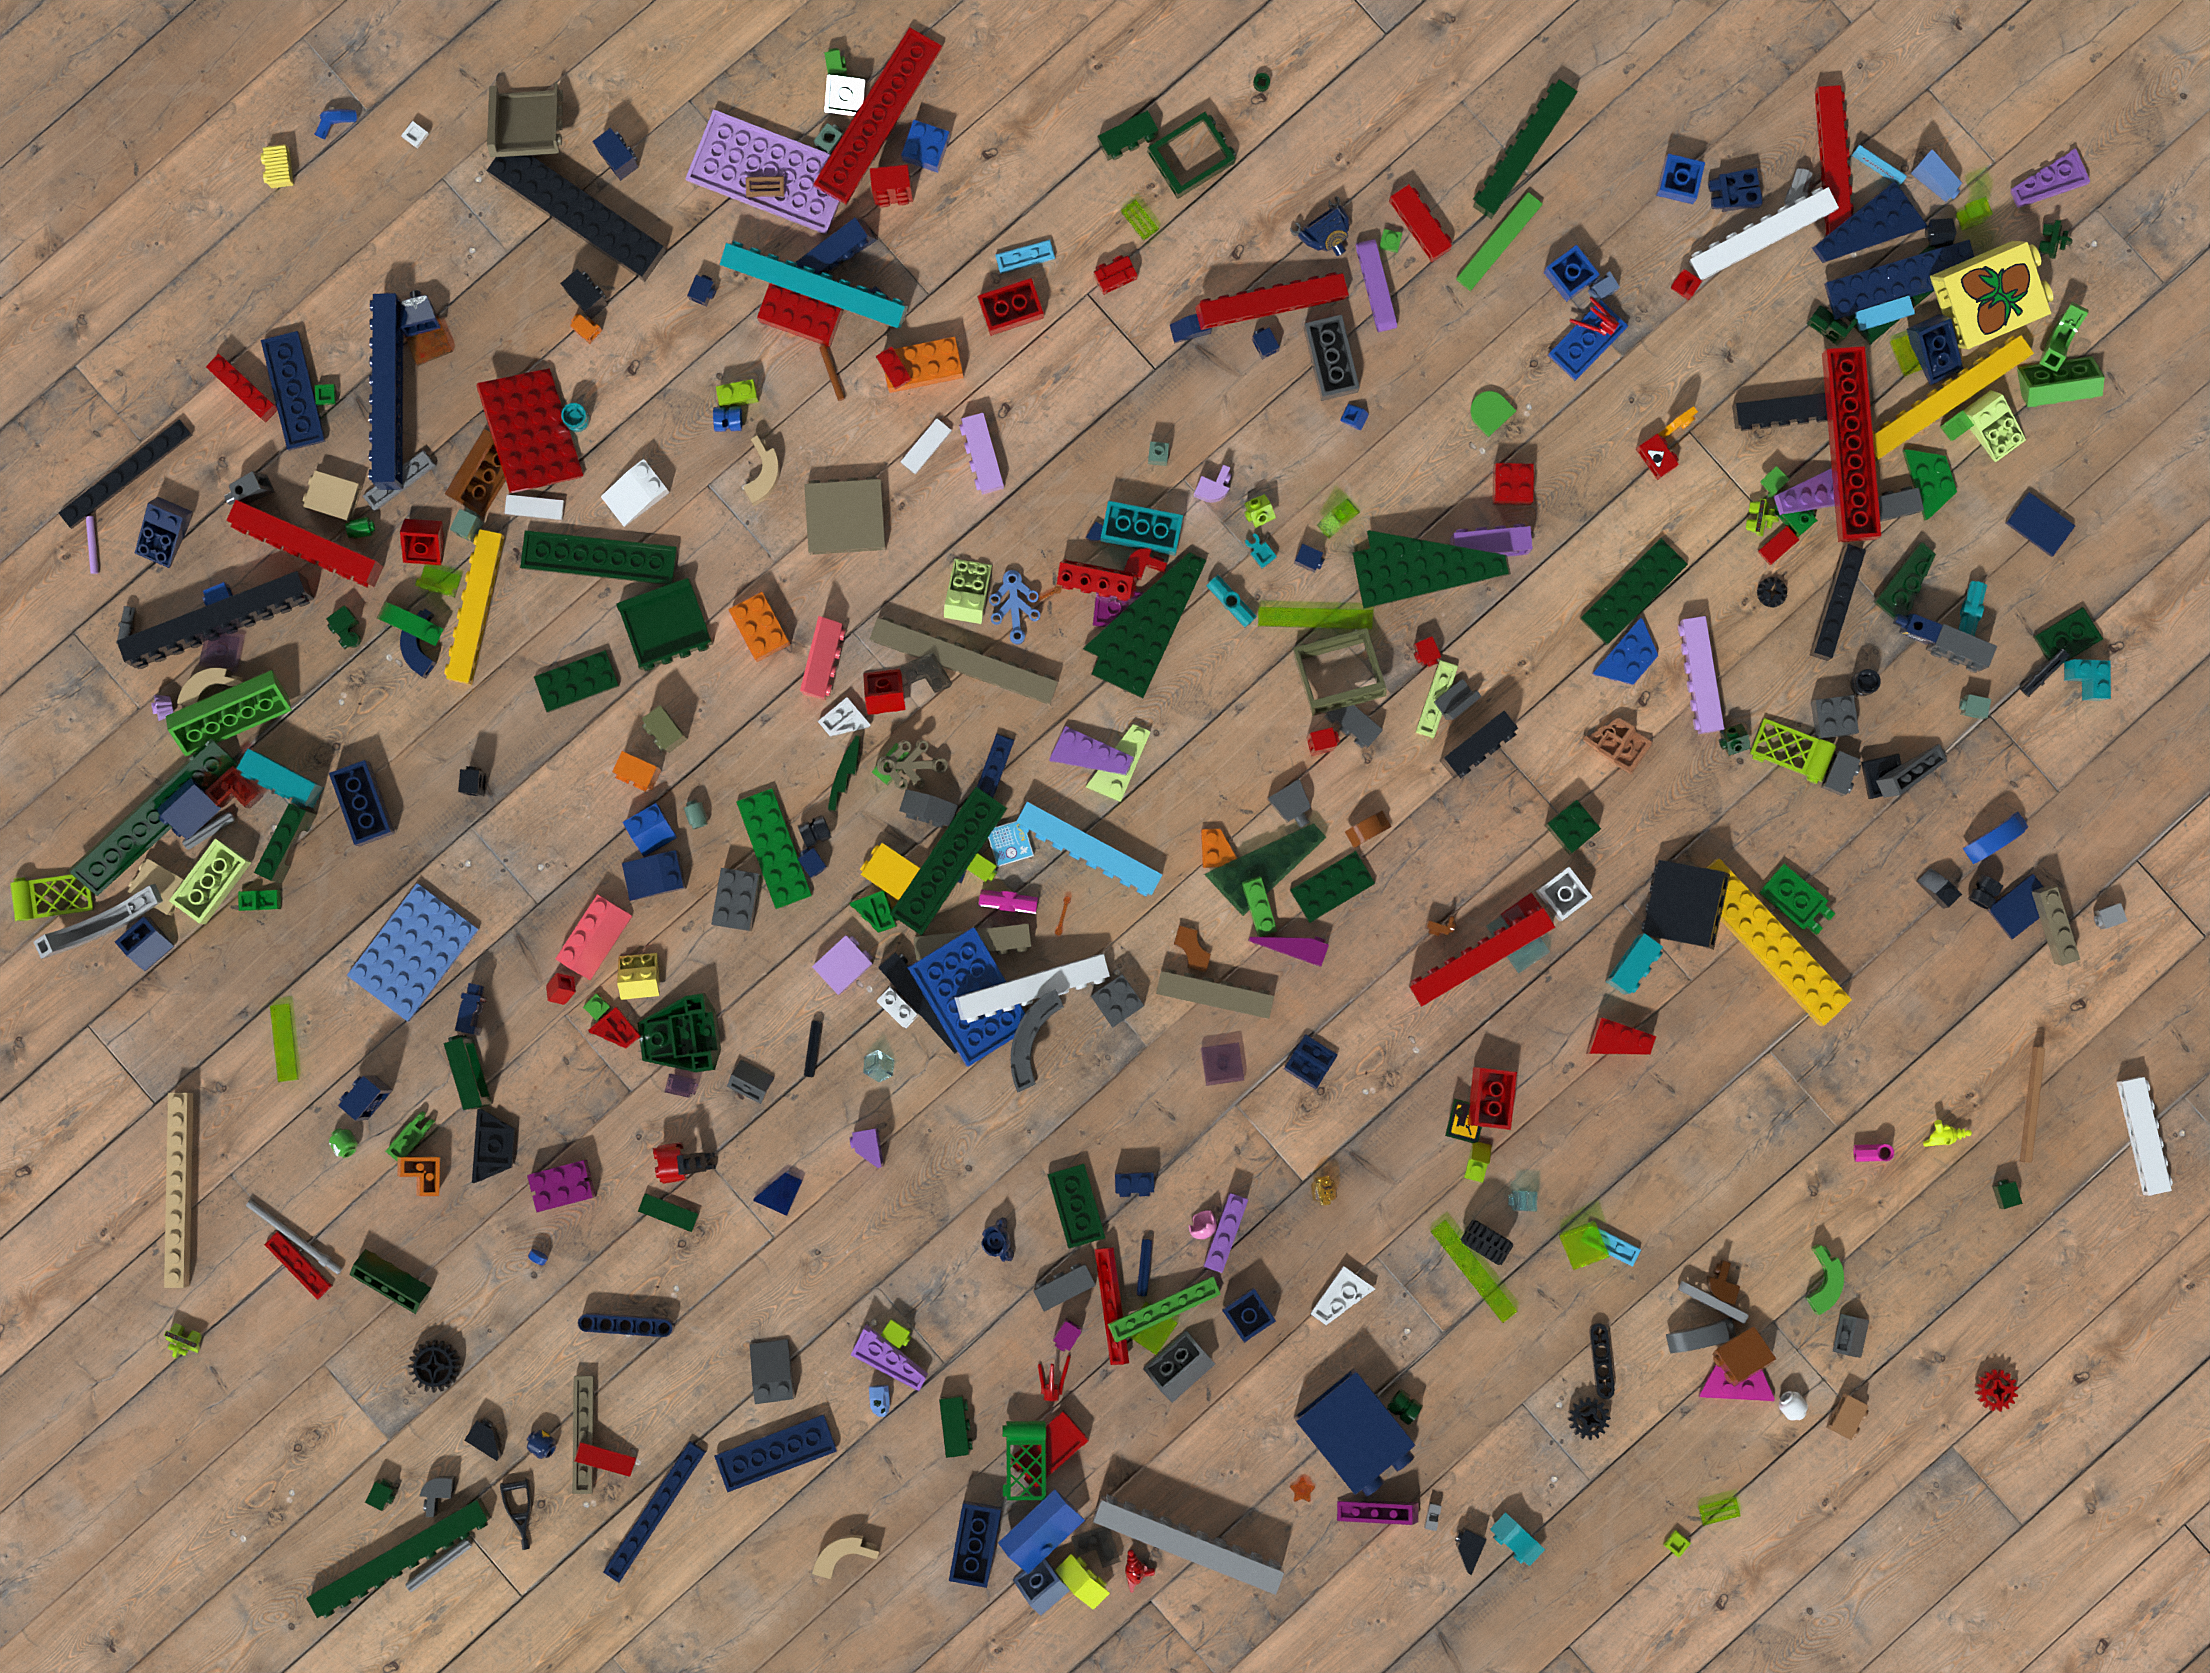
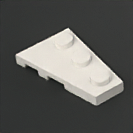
M1343 1266L1310 1314L1327 1325L1367 1294L1374 1291L1375 1288Z

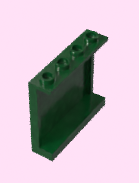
M689 578L616 603L640 670L644 669L645 672L653 670L657 664L662 663L666 665L672 663L674 658L679 656L681 659L691 656L693 651L703 652L710 649V645H713Z

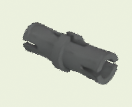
M123 606L121 623H118L120 628L117 640L130 636L131 629H134L132 624L136 608Z

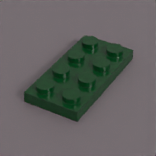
M606 650L534 676L547 713L619 687Z
M1354 851L1292 888L1290 892L1308 922L1311 923L1371 887L1375 882L1357 852Z
M1085 1164L1047 1174L1068 1249L1105 1239Z

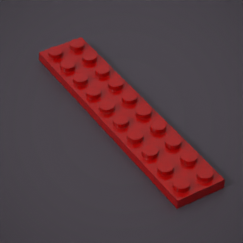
M909 27L813 183L814 187L847 205L942 50V45Z

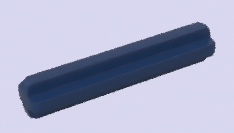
M1142 1239L1137 1295L1143 1297L1147 1296L1152 1249V1240Z

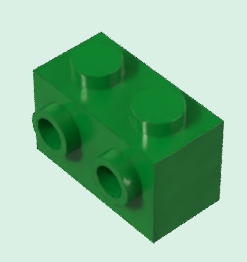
M1777 505L1773 508L1775 510L1774 513L1797 537L1818 521L1813 510L1780 515Z

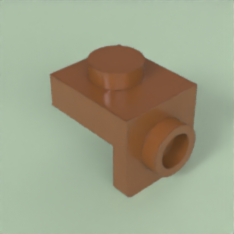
M1449 916L1446 926L1429 920L1426 923L1425 929L1429 930V934L1438 937L1440 934L1448 936L1449 932L1453 933L1456 922L1453 921V916Z

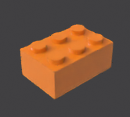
M763 592L728 609L756 662L791 645Z

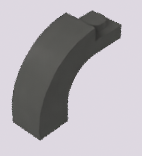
M1725 1318L1705 1326L1677 1330L1666 1334L1670 1354L1714 1346L1737 1337L1732 1318Z

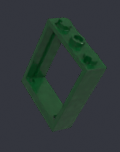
M1206 112L1201 113L1147 147V153L1177 199L1235 164V151L1231 146H1227L1222 131H1217L1215 120L1211 115L1208 116ZM1203 122L1226 158L1181 186L1160 154L1159 149Z
M467 1035L449 1037V1042L443 1044L463 1111L475 1110L491 1105L492 1100L473 1038H468Z

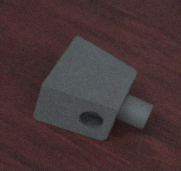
M252 471L229 484L231 492L224 495L229 505L234 504L235 500L244 504H250L275 491L266 474Z
M1299 779L1267 799L1287 823L1295 819L1300 828L1310 823L1304 812L1308 811L1311 806Z

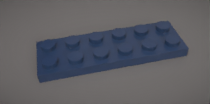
M295 331L261 340L287 450L291 451L326 442L300 333Z
M823 1414L716 1454L714 1457L728 1493L832 1454L838 1450L826 1417Z

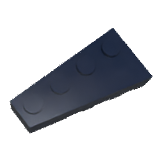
M855 217L797 260L796 263L800 268H804V266L815 269L814 273L820 275L822 272L828 273L837 269L840 264L878 239L866 221Z

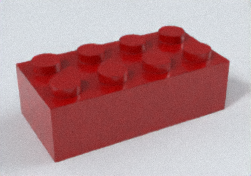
M769 283L757 319L759 323L831 347L843 315V310L834 305Z

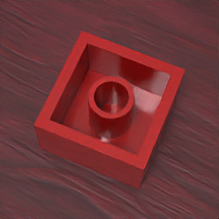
M1495 463L1493 466L1492 505H1531L1533 503L1534 464Z

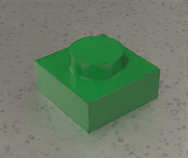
M334 384L315 385L316 405L336 404V386Z

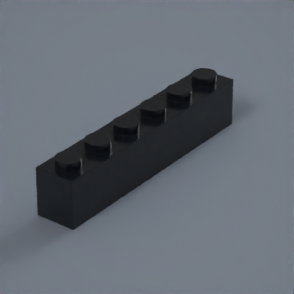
M1825 393L1735 403L1732 407L1735 429H1741V431H1750L1753 429L1752 427L1759 426L1760 429L1771 428V425L1779 424V427L1790 426V423L1793 422L1803 425L1808 424L1811 420H1816L1817 423L1827 421Z
M1850 544L1843 547L1810 656L1826 661L1833 658L1866 549Z
M895 952L878 968L952 1052L956 1054V1048L907 968L909 966L906 963L909 961L902 953L898 955Z

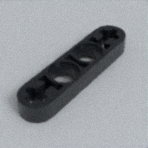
M1595 1323L1589 1329L1595 1387L1599 1397L1610 1399L1614 1395L1615 1388L1608 1330L1605 1325ZM1597 1327L1604 1331L1600 1334L1601 1340L1605 1339V1343L1598 1342L1594 1344V1340L1598 1341V1336L1594 1334ZM1598 1346H1604L1606 1349V1354L1602 1357L1596 1355L1595 1351ZM1602 1365L1608 1367V1373L1605 1376L1598 1374V1368ZM1599 1379H1610L1609 1382L1606 1381V1387L1610 1388L1607 1395L1600 1392V1389H1603L1604 1386L1603 1382H1599Z

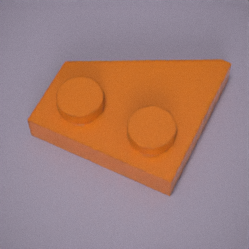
M1201 829L1203 868L1240 867V863L1221 829Z

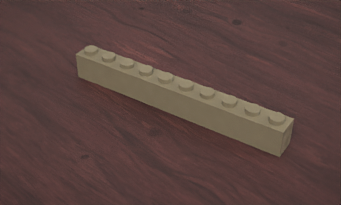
M883 616L882 619L877 618L870 637L871 642L1051 705L1058 685L1053 676L1045 674L1043 677L1037 675L1038 671L1031 668L1023 670L1019 668V664L1009 661L1006 664L1001 662V658L991 655L987 657L980 650L973 648L970 651L965 649L963 644L957 642L954 645L947 643L948 639L941 636L933 638L929 636L930 633L919 629L917 632L911 630L910 625L904 623L900 625L894 624V620Z

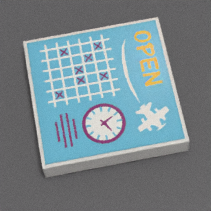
M1016 821L995 827L988 837L997 867L1034 856L1027 833L1018 828L1019 824Z

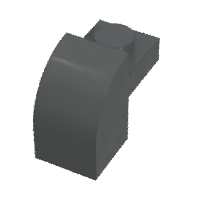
M438 1476L428 1481L422 1487L419 1497H427L423 1505L426 1517H435L437 1515L439 1498L451 1499L454 1497L455 1476Z

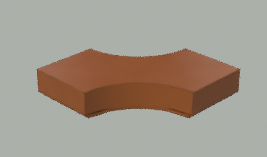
M1179 926L1174 944L1181 947L1186 953L1188 959L1187 968L1206 973L1211 954L1200 947L1197 940V930Z

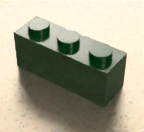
M1147 110L1098 135L1097 141L1108 161L1111 159L1117 160L1123 156L1124 152L1128 150L1132 152L1138 149L1143 142L1149 143L1155 140L1158 135V128Z
M963 1395L940 1397L939 1403L946 1458L969 1455L970 1450H973L972 1438H968L967 1433L968 1430H971L970 1419H966L965 1411H968L967 1399H963Z

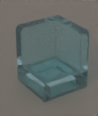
M879 1050L864 1057V1074L878 1082L893 1076L894 1059Z

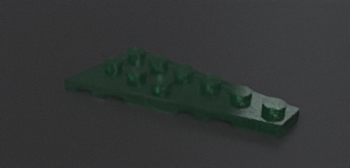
M1312 823L1206 872L1204 875L1233 907L1244 916L1250 909L1242 882L1260 876L1267 894L1310 854L1326 836Z

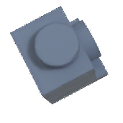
M1610 271L1604 276L1605 279L1600 277L1594 281V286L1588 290L1590 297L1596 299L1598 303L1600 300H1604L1617 292L1620 288Z

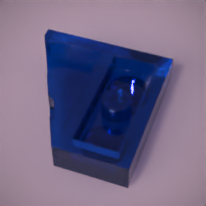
M785 1172L758 1194L753 1201L787 1216L803 1180Z

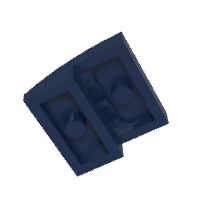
M1305 1034L1285 1065L1284 1070L1316 1090L1338 1055Z

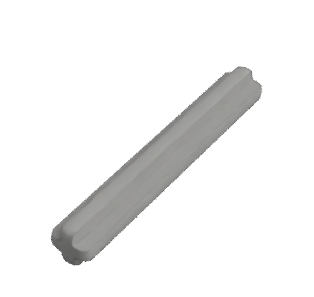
M468 1538L464 1539L405 1584L410 1592L414 1591L473 1546Z

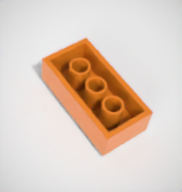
M950 337L894 349L912 380L895 390L885 374L889 393L964 378L956 338Z

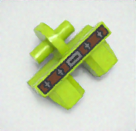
M1760 499V502H1750L1749 513L1758 514L1757 520L1747 519L1746 530L1756 533L1757 536L1761 537L1764 535L1765 524L1766 528L1771 529L1772 523L1779 521V517L1774 516V509H1769L1767 515L1769 503L1766 502V499Z
M175 1323L170 1331L166 1330L164 1337H166L167 1341L176 1344L175 1346L170 1343L168 1349L173 1351L172 1357L178 1358L180 1354L187 1355L188 1351L183 1348L195 1353L199 1352L201 1334L191 1330L187 1339L181 1337L185 1327Z

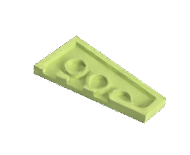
M1133 724L1115 747V749L1135 758L1127 775L1098 770L1086 788L1121 802L1151 731Z

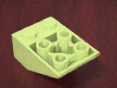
M1990 390L1963 410L1974 424L1970 430L1994 462H1997L2026 440L2003 394Z
M954 559L945 600L944 618L978 624L982 623L992 565Z

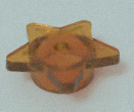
M1303 1477L1298 1484L1290 1485L1291 1490L1295 1493L1294 1502L1301 1499L1307 1502L1311 1501L1310 1493L1315 1489V1486L1308 1485Z

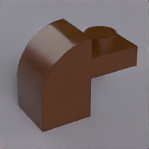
M1720 1260L1714 1268L1715 1278L1707 1276V1287L1715 1298L1735 1305L1741 1286L1726 1282L1731 1263Z

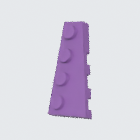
M1832 468L1776 495L1774 499L1779 514L1835 506Z
M1065 726L1049 761L1127 775L1135 758Z
M866 1324L851 1356L919 1391L928 1373Z

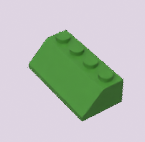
M2092 356L2064 360L2057 372L2041 364L2017 367L2021 396L2027 407L2103 396L2105 377Z

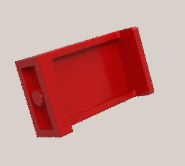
M1064 1410L1046 1425V1478L1079 1448L1089 1442V1438ZM1033 1445L1028 1450L1035 1459L1041 1453V1445ZM1020 1448L1013 1456L1017 1459L1024 1450ZM1025 1453L1018 1461L1027 1468L1034 1460ZM1017 1462L1013 1465L1017 1472L1020 1470L1024 1471ZM1035 1462L1028 1471L1037 1478L1041 1473V1467ZM1026 1472L1024 1480L1030 1485L1034 1479ZM1037 1482L1033 1484L1036 1488L1039 1486Z

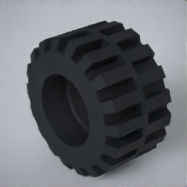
M1477 1220L1470 1222L1460 1239L1462 1244L1497 1265L1503 1264L1514 1246L1512 1241Z

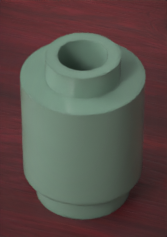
M693 800L686 803L687 807L684 808L688 823L690 826L692 825L693 830L708 825L706 821L708 818L702 802Z

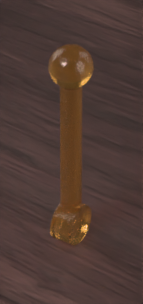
M1057 586L1053 591L1040 596L1036 602L1032 603L1029 601L1026 604L1031 606L1055 593L1060 594L1062 589Z
M1067 896L1063 899L1062 914L1058 928L1055 929L1057 936L1062 934L1061 928L1068 904L1071 902L1070 897Z

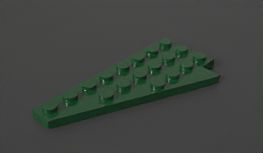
M1371 530L1367 531L1370 548L1352 553L1363 609L1511 574L1507 555Z
M1189 552L1084 646V651L1099 657L1091 675L1143 699L1207 560Z

